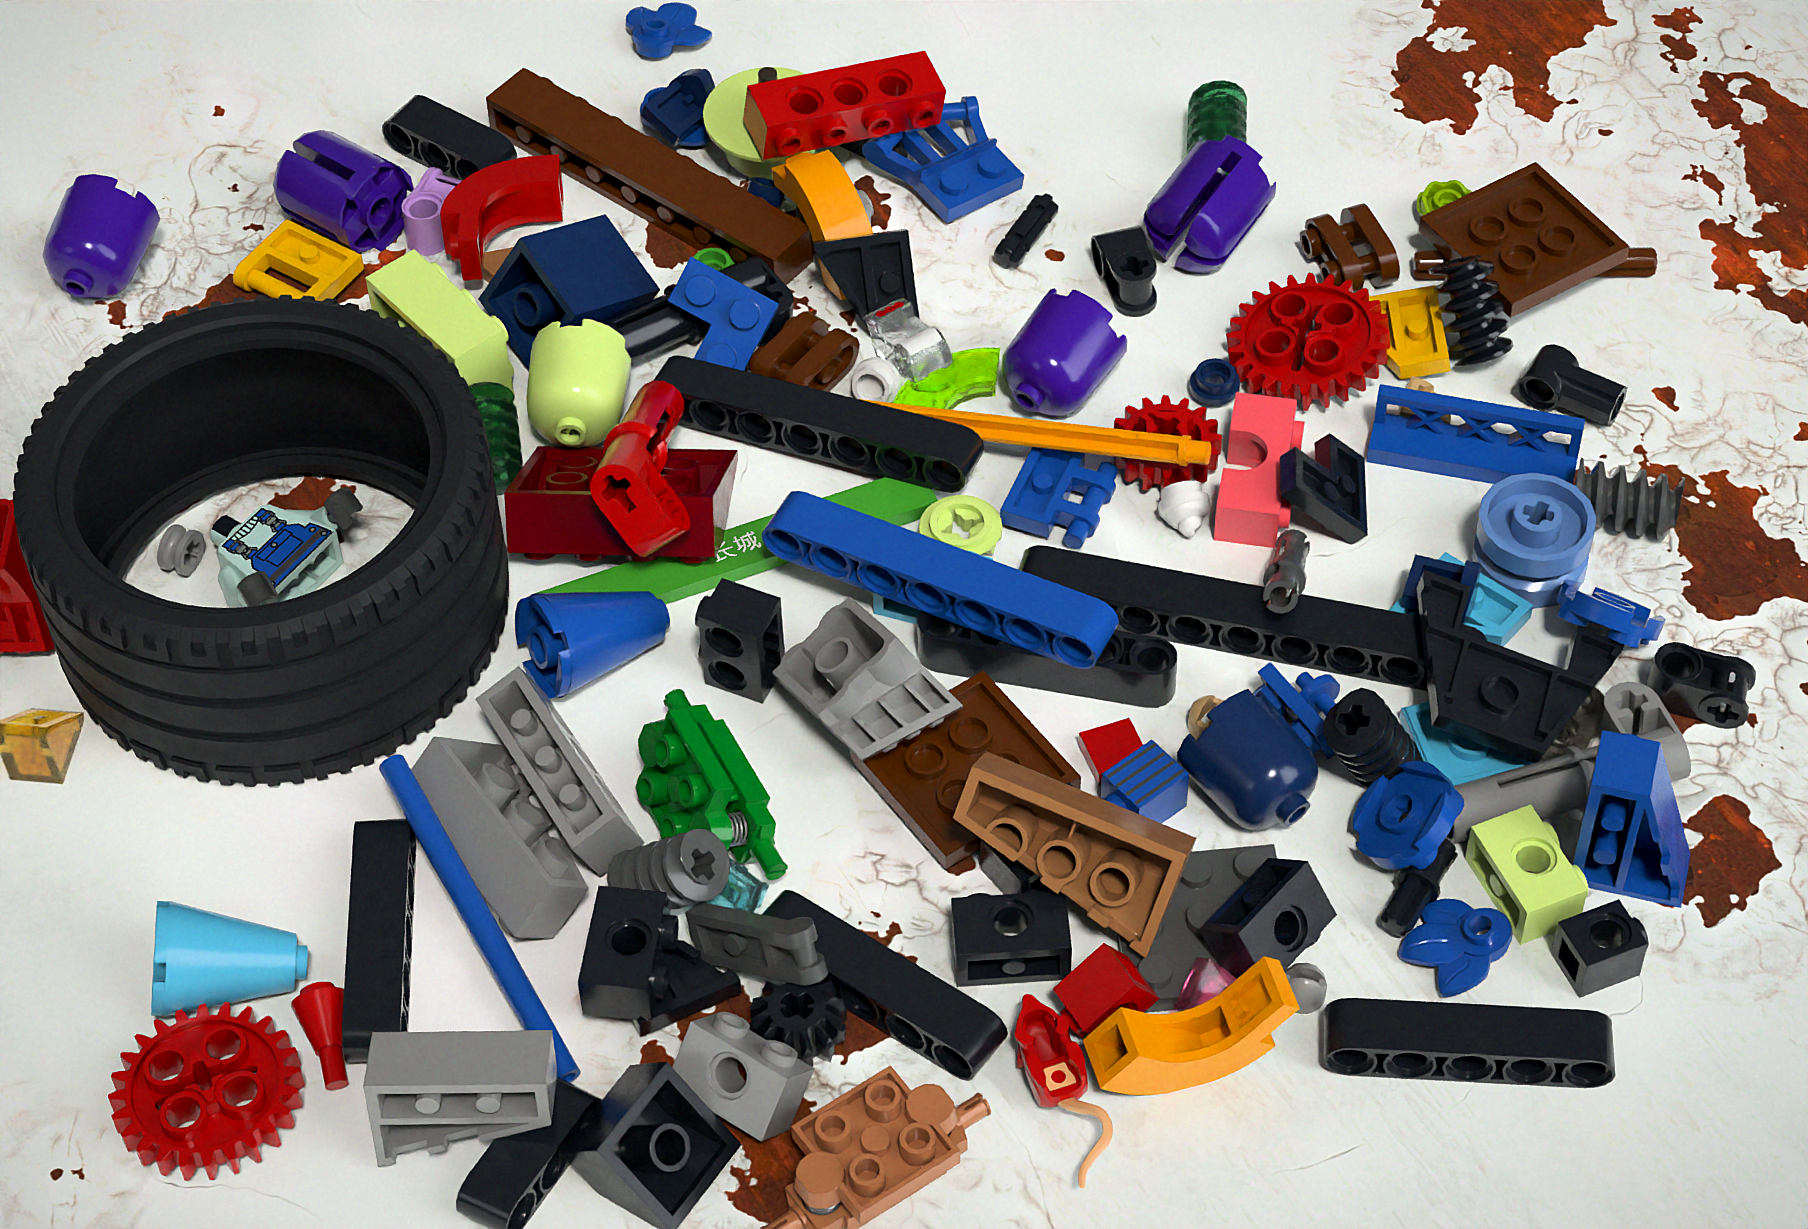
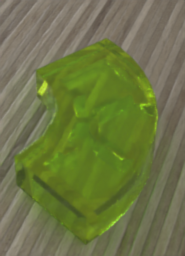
M974 348L941 357L939 364L921 374L918 372L914 373L901 387L893 403L953 410L959 404L974 398L996 396L1000 348Z

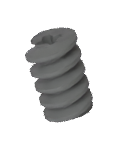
M1581 457L1575 486L1591 501L1597 517L1595 527L1601 528L1608 516L1613 515L1615 531L1622 532L1628 521L1633 519L1636 535L1643 536L1649 525L1653 523L1655 524L1657 539L1664 540L1672 527L1675 528L1686 478L1681 477L1675 488L1669 490L1667 474L1660 473L1654 484L1649 486L1646 470L1639 469L1633 480L1628 482L1625 466L1618 465L1612 476L1608 478L1606 477L1604 462L1597 461L1590 474L1585 472L1584 459Z
M692 829L687 833H679L673 837H666L660 841L640 845L632 850H624L615 855L608 866L607 883L610 887L667 892L669 911L678 910L685 906L709 901L722 892L727 884L730 873L729 855L724 843L716 834L706 829Z

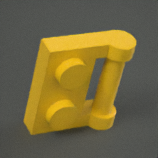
M286 219L237 265L233 274V282L236 286L248 292L257 290L271 298H279L280 295H291L292 299L314 296L316 301H324L326 298L334 299L364 270V264L361 254ZM271 267L311 288L307 292H302L264 272Z

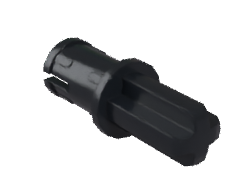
M1445 838L1440 844L1437 856L1429 866L1421 870L1409 867L1403 869L1398 875L1397 884L1399 887L1381 916L1382 926L1391 930L1395 936L1403 937L1407 932H1410L1426 905L1430 902H1435L1441 893L1440 882L1458 856V853L1455 852L1456 847Z

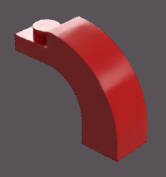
M560 155L528 156L503 161L471 174L449 192L440 211L445 253L451 254L452 262H460L463 281L483 279L486 245L499 232L525 223L563 221L564 191Z

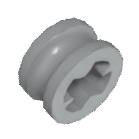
M178 524L171 525L167 528L159 543L157 551L158 565L165 570H173L175 568L176 572L183 576L192 574L203 556V534L197 530H189L187 532L183 526Z

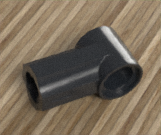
M1555 344L1545 345L1540 348L1516 385L1519 397L1533 409L1550 411L1558 405L1610 427L1619 414L1628 387L1579 367L1576 357L1569 350Z

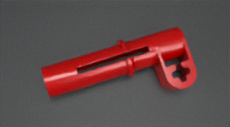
M651 381L644 384L638 390L622 422L616 424L608 432L603 445L604 456L590 482L591 496L596 505L626 544L641 557H647L690 529L691 525L685 506L660 473L668 459V444L684 412V399L680 391L674 385L665 381ZM664 410L667 411L669 417L666 423H658Z

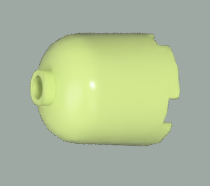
M583 319L581 326H565L561 328V322H552L538 332L532 343L526 397L528 419L536 431L551 443L573 448L597 445L606 439L608 432L616 424H619L622 417L631 370V358L625 349L626 340L610 326L591 319Z

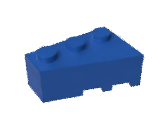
M1602 730L1572 865H1577L1582 870L1587 880L1588 888L1681 908L1691 854L1661 743L1640 738L1634 734H1620Z

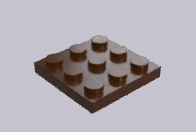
M1537 162L1421 216L1418 229L1449 261L1474 255L1482 256L1478 260L1492 261L1495 269L1483 279L1496 280L1499 283V290L1489 298L1500 299L1504 304L1502 311L1510 318L1627 261L1630 247Z
M984 670L948 690L963 705V709L944 718L941 724L933 728L927 727L921 730V733L911 740L904 739L894 749L886 753L880 752L865 761H862L850 749L851 761L945 869L980 849V837L956 821L953 816L972 766L986 751L1065 784L1070 782L1075 788L1081 789V776Z

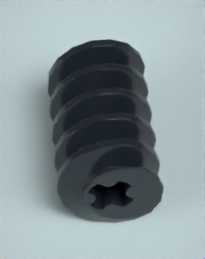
M1481 255L1457 258L1440 263L1429 269L1430 274L1444 275L1446 278L1445 282L1433 290L1434 294L1450 295L1451 298L1450 301L1440 306L1438 310L1439 313L1455 315V320L1444 326V332L1459 333L1460 339L1447 347L1448 351L1464 352L1465 358L1455 363L1454 366H1466L1490 361L1503 356L1514 346L1510 338L1499 336L1508 329L1509 324L1506 319L1494 317L1503 310L1504 304L1500 299L1489 298L1500 287L1496 280L1483 279L1491 274L1495 267L1492 261L1478 260L1482 257Z
M1359 688L1349 692L1329 710L1324 720L1323 734L1328 746L1333 749L1335 755L1340 758V761L1346 766L1354 779L1366 789L1382 775L1391 780L1397 774L1404 772L1399 765L1410 761H1420V753L1415 742L1405 731L1402 724L1399 723L1391 709L1385 704V701L1375 691Z

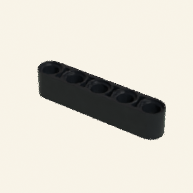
M920 611L917 616L918 658L925 668L937 673L971 678L984 670L996 683L1145 708L1164 706L1172 700L1175 694L1177 651L1174 645L1159 637L1115 630L1095 666L1090 669H1078Z
M407 819L355 821L342 1015V1046L346 1063L368 1061L372 1032H408L416 835Z
M784 890L762 913V915L785 920L797 917L812 918L818 935L817 940L814 942L816 952L823 954L828 969V975L823 980L817 982V986L832 981L833 987L836 988L837 998L843 999L847 1011L961 1080H972L1007 1038V1027L991 1009L792 890Z
M1341 998L1330 1002L1324 1009V1063L1330 1071L1340 1075L1568 1088H1597L1612 1082L1616 1076L1612 1020L1608 1015L1599 1011L1369 998Z

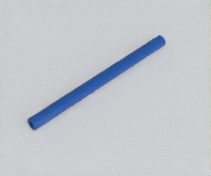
M400 754L385 759L380 764L379 771L524 1030H552L557 1076L570 1083L573 1082L581 1073L579 1067L406 759Z

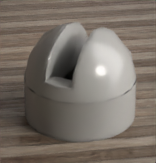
M1307 962L1295 963L1287 968L1285 974L1300 1007L1295 1013L1309 1014L1320 1009L1324 1004L1327 990L1324 973L1316 965Z

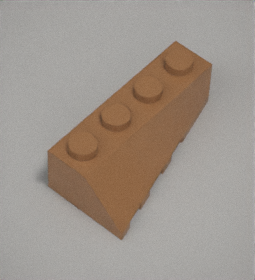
M988 751L972 766L953 816L956 821L1011 861L1018 860L1041 877L1040 882L1055 893L1062 892L1088 911L1087 916L1105 929L1107 926L1128 940L1130 942L1129 946L1145 958L1149 954L1177 890L1197 839Z

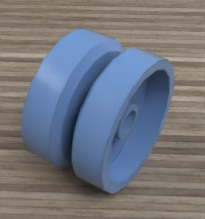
M1539 473L1511 475L1492 485L1481 500L1471 561L1482 563L1480 573L1533 604V609L1556 606L1558 604L1556 599L1564 580L1581 582V585L1584 583L1597 518L1591 501L1575 485L1556 476Z

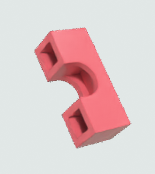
M1236 392L1229 431L1227 464L1242 465L1252 469L1223 468L1216 505L1215 541L1276 548L1279 528L1289 529L1292 506L1281 496L1280 456L1294 447H1297L1299 450L1302 448L1305 422L1295 420L1296 399Z

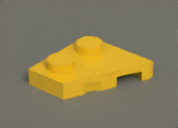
M1436 285L1369 296V301L1379 300L1381 303V314H1387L1391 346L1390 349H1387L1388 362L1386 365L1400 379L1451 371L1442 316L1438 310L1440 307L1438 294H1434L1433 290Z

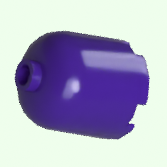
M98 174L76 177L73 185L66 190L46 237L43 251L46 268L49 274L62 285L66 292L76 297L110 298L126 289L147 252L160 222L156 206L146 195L137 191L134 198L127 192L115 188L118 180L113 177Z
M1055 288L1050 289L1010 342L1002 356L1003 377L1013 393L1014 400L1028 411H1036L1050 416H1062L1076 411L1127 352L1126 335L1123 334L1117 337L1116 332L1109 325L1113 315L1095 299L1078 290H1072L1068 296L1057 294Z

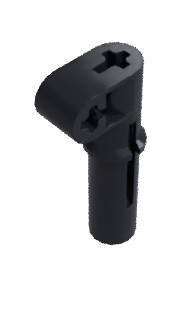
M753 255L723 268L719 272L781 304L759 345L761 347L769 343L782 330L785 323L793 317V294L787 285L760 257ZM676 284L667 286L664 289V295L601 322L610 326L626 340L625 349L631 358V364L683 340L687 343H694L700 339L703 331L710 328V323L668 301Z

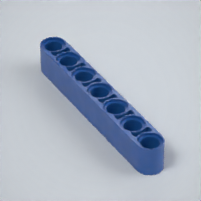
M791 491L762 532V540L765 546L774 555L783 560L1074 668L1090 669L1095 666L1119 623L1118 615L1114 609L1098 598L807 492Z

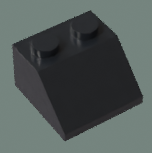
M668 1062L630 1065L560 1153L599 1195L657 1229H677L742 1144Z

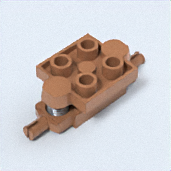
M888 1066L791 1126L792 1139L806 1156L800 1160L796 1168L794 1182L785 1187L789 1211L769 1224L760 1227V1229L860 1228L946 1174L948 1170L960 1163V1155L968 1150L965 1129L982 1118L991 1115V1108L987 1100L983 1099V1095L978 1092L955 1107L954 1101L941 1086L923 1084L910 1090L892 1066Z

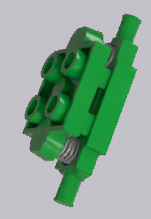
M682 689L670 691L665 696V700H663L664 705L668 708L665 719L644 724L639 735V754L645 765L635 786L640 802L646 806L660 831L661 839L673 837L679 833H687L692 829H706L716 834L724 843L727 851L730 847L739 864L758 861L768 880L779 879L786 873L788 866L774 846L775 841L773 838L776 822L767 809L771 799L725 721L723 719L714 720L705 704L691 706Z

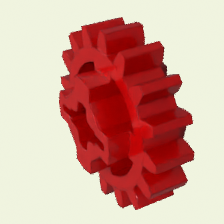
M1163 395L1161 404L1155 405L1149 398H1142V409L1138 410L1130 405L1125 407V419L1115 418L1114 429L1175 436L1189 435L1192 440L1210 442L1211 457L1209 464L1189 463L1186 467L1174 463L1114 457L1113 464L1118 469L1125 468V480L1127 482H1131L1138 477L1143 479L1142 490L1148 491L1153 484H1160L1162 490L1168 485L1190 481L1192 478L1198 482L1205 483L1208 470H1216L1218 468V458L1221 455L1222 435L1217 434L1218 421L1216 419L1206 420L1207 409L1204 406L1193 411L1190 410L1189 399L1183 398L1178 405L1171 404L1168 395Z

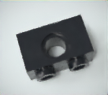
M1267 858L1199 930L1228 982L1233 983L1263 956L1280 960L1285 972L1306 948L1318 941L1323 929L1337 914L1308 861Z
M598 885L578 978V989L584 1015L652 1021L656 998L665 999L668 990L669 965L663 964L666 950H675L678 939L679 919L678 916L670 915L667 892ZM628 952H638L633 955H623Z
M1033 889L1018 894L990 895L975 893L967 897L951 898V930L957 987L1063 980L1071 972L1072 944L1066 895L1059 891L1057 894L1054 891L1048 892L1046 890ZM1013 932L1017 933V935L1008 936L1004 935V933Z

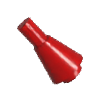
M316 982L301 989L300 995L292 1000L291 1008L313 1051L320 1059L325 1088L331 1091L339 1090L349 1084L342 1053L344 989L335 987L331 982Z

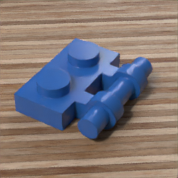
M1032 447L1000 509L1002 524L1049 538L1055 524H1061L1068 528L1063 538L1065 544L1073 549H1080L1086 538L1094 535L1100 522L1098 513L1102 505L1110 502L1115 492L1116 484L1114 480L1118 474V468L1113 463L1104 461L1100 463L1097 471L1084 468L1085 453ZM1072 490L1083 493L1084 497L1080 504L1068 501Z

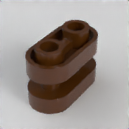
M1365 203L1343 208L1340 215V225L1328 213L1306 220L1305 230L1300 232L1301 246L1308 259L1313 258L1318 265L1322 281L1329 274H1333L1334 285L1339 287L1343 282L1351 279L1353 281V293L1363 289V276L1365 275L1375 287L1398 281L1400 266L1394 245Z
M804 311L797 316L791 317L785 323L782 330L769 343L759 347L754 352L749 363V370L754 374L830 392L850 372L855 364L859 353V340L840 328H835L828 332V324L825 320L808 311Z

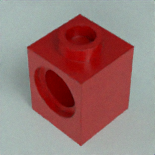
M1105 943L1099 946L1053 988L1065 1006L1060 1011V1014L1067 1016L1069 1027L1082 1038L1090 1034L1120 1007L1145 1012L1160 999L1131 959Z

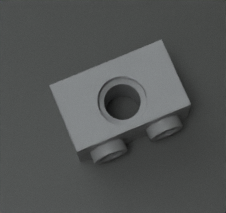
M718 1012L691 1021L672 1068L713 1113L761 1142L788 1131L815 1068L798 1059V1053L789 1045L776 1040H766L749 1030V1023L735 1014ZM738 1061H740L745 1067L747 1074L746 1081L741 1077L739 1073Z

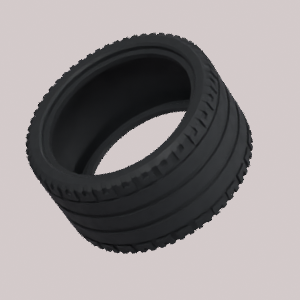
M257 295L256 299L245 300L244 297L233 298V302L221 304L220 300L210 302L209 307L201 309L198 306L187 308V313L178 316L175 313L164 316V321L157 324L154 322L143 325V330L136 334L133 332L127 333L122 336L123 341L116 345L110 343L102 349L103 354L98 357L92 356L85 361V368L81 371L75 370L68 377L69 383L66 386H59L53 393L54 400L44 404L41 409L42 417L34 419L30 427L32 435L24 439L22 444L24 453L18 456V472L14 473L13 480L15 491H13L14 517L21 551L62 670L80 704L88 712L96 725L100 724L103 732L109 738L114 737L118 745L126 751L132 748L139 759L143 761L152 759L155 767L163 770L168 767L173 768L176 775L183 777L193 774L198 781L209 782L212 778L219 780L221 785H232L236 781L243 782L244 786L255 787L257 782H267L268 786H280L281 781L292 780L293 784L304 783V778L314 776L317 777V780L328 778L327 773L338 770L343 774L352 771L351 766L359 763L366 766L373 763L376 756L383 753L388 756L396 752V746L403 742L408 745L417 739V733L422 730L428 732L435 726V720L439 716L445 718L452 712V704L455 701L461 702L467 696L468 686L476 685L480 679V669L488 667L491 661L490 652L496 651L499 644V633H503L509 597L508 555L495 488L488 438L473 393L470 392L464 377H460L457 367L453 362L448 363L446 355L440 349L434 350L430 340L426 337L418 338L414 329L409 326L400 327L398 320L390 316L382 318L378 311L372 309L362 311L359 310L358 305L352 303L340 305L335 299L326 298L324 301H316L314 296L292 299L291 295H280L279 298L269 299L268 295ZM288 473H326L347 476L380 486L416 507L411 518L399 534L365 565L324 588L281 602L236 608L194 606L159 598L141 591L122 580L127 567L147 539L175 514L213 492L259 477Z

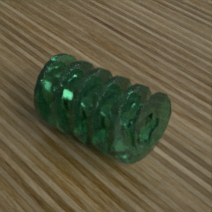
M1219 80L1202 84L1193 91L1188 102L1187 154L1201 137H1203L1202 141H1221L1225 135H1230L1245 143L1247 142L1248 96L1242 87L1230 81Z
M474 383L469 386V389L476 400L486 430L497 495H503L523 467L517 407L513 404L515 395L509 388L500 383Z

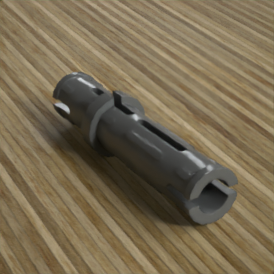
M1290 529L1280 534L1277 539L1273 560L1264 572L1263 584L1265 589L1263 600L1269 599L1266 606L1275 613L1282 614L1291 611L1298 602V596L1305 589L1307 579L1305 565L1310 550V542H1305L1307 536L1300 530Z

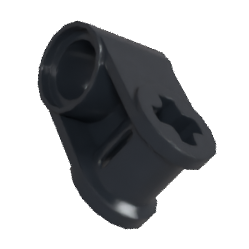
M1137 225L1093 235L1091 237V252L1094 265L1099 277L1105 283L1116 310L1123 315L1131 317L1149 314L1155 309L1157 304V294L1152 284V280L1157 273V265L1148 247L1142 227Z
M1672 642L1658 648L1645 685L1653 689L1669 713L1707 722L1717 728L1731 729L1742 726L1748 719L1749 707L1746 703L1747 692L1755 685L1756 670L1749 662L1739 657L1724 656L1693 648L1685 643ZM1731 672L1735 673L1734 682H1729ZM1721 703H1726L1724 712L1720 711Z

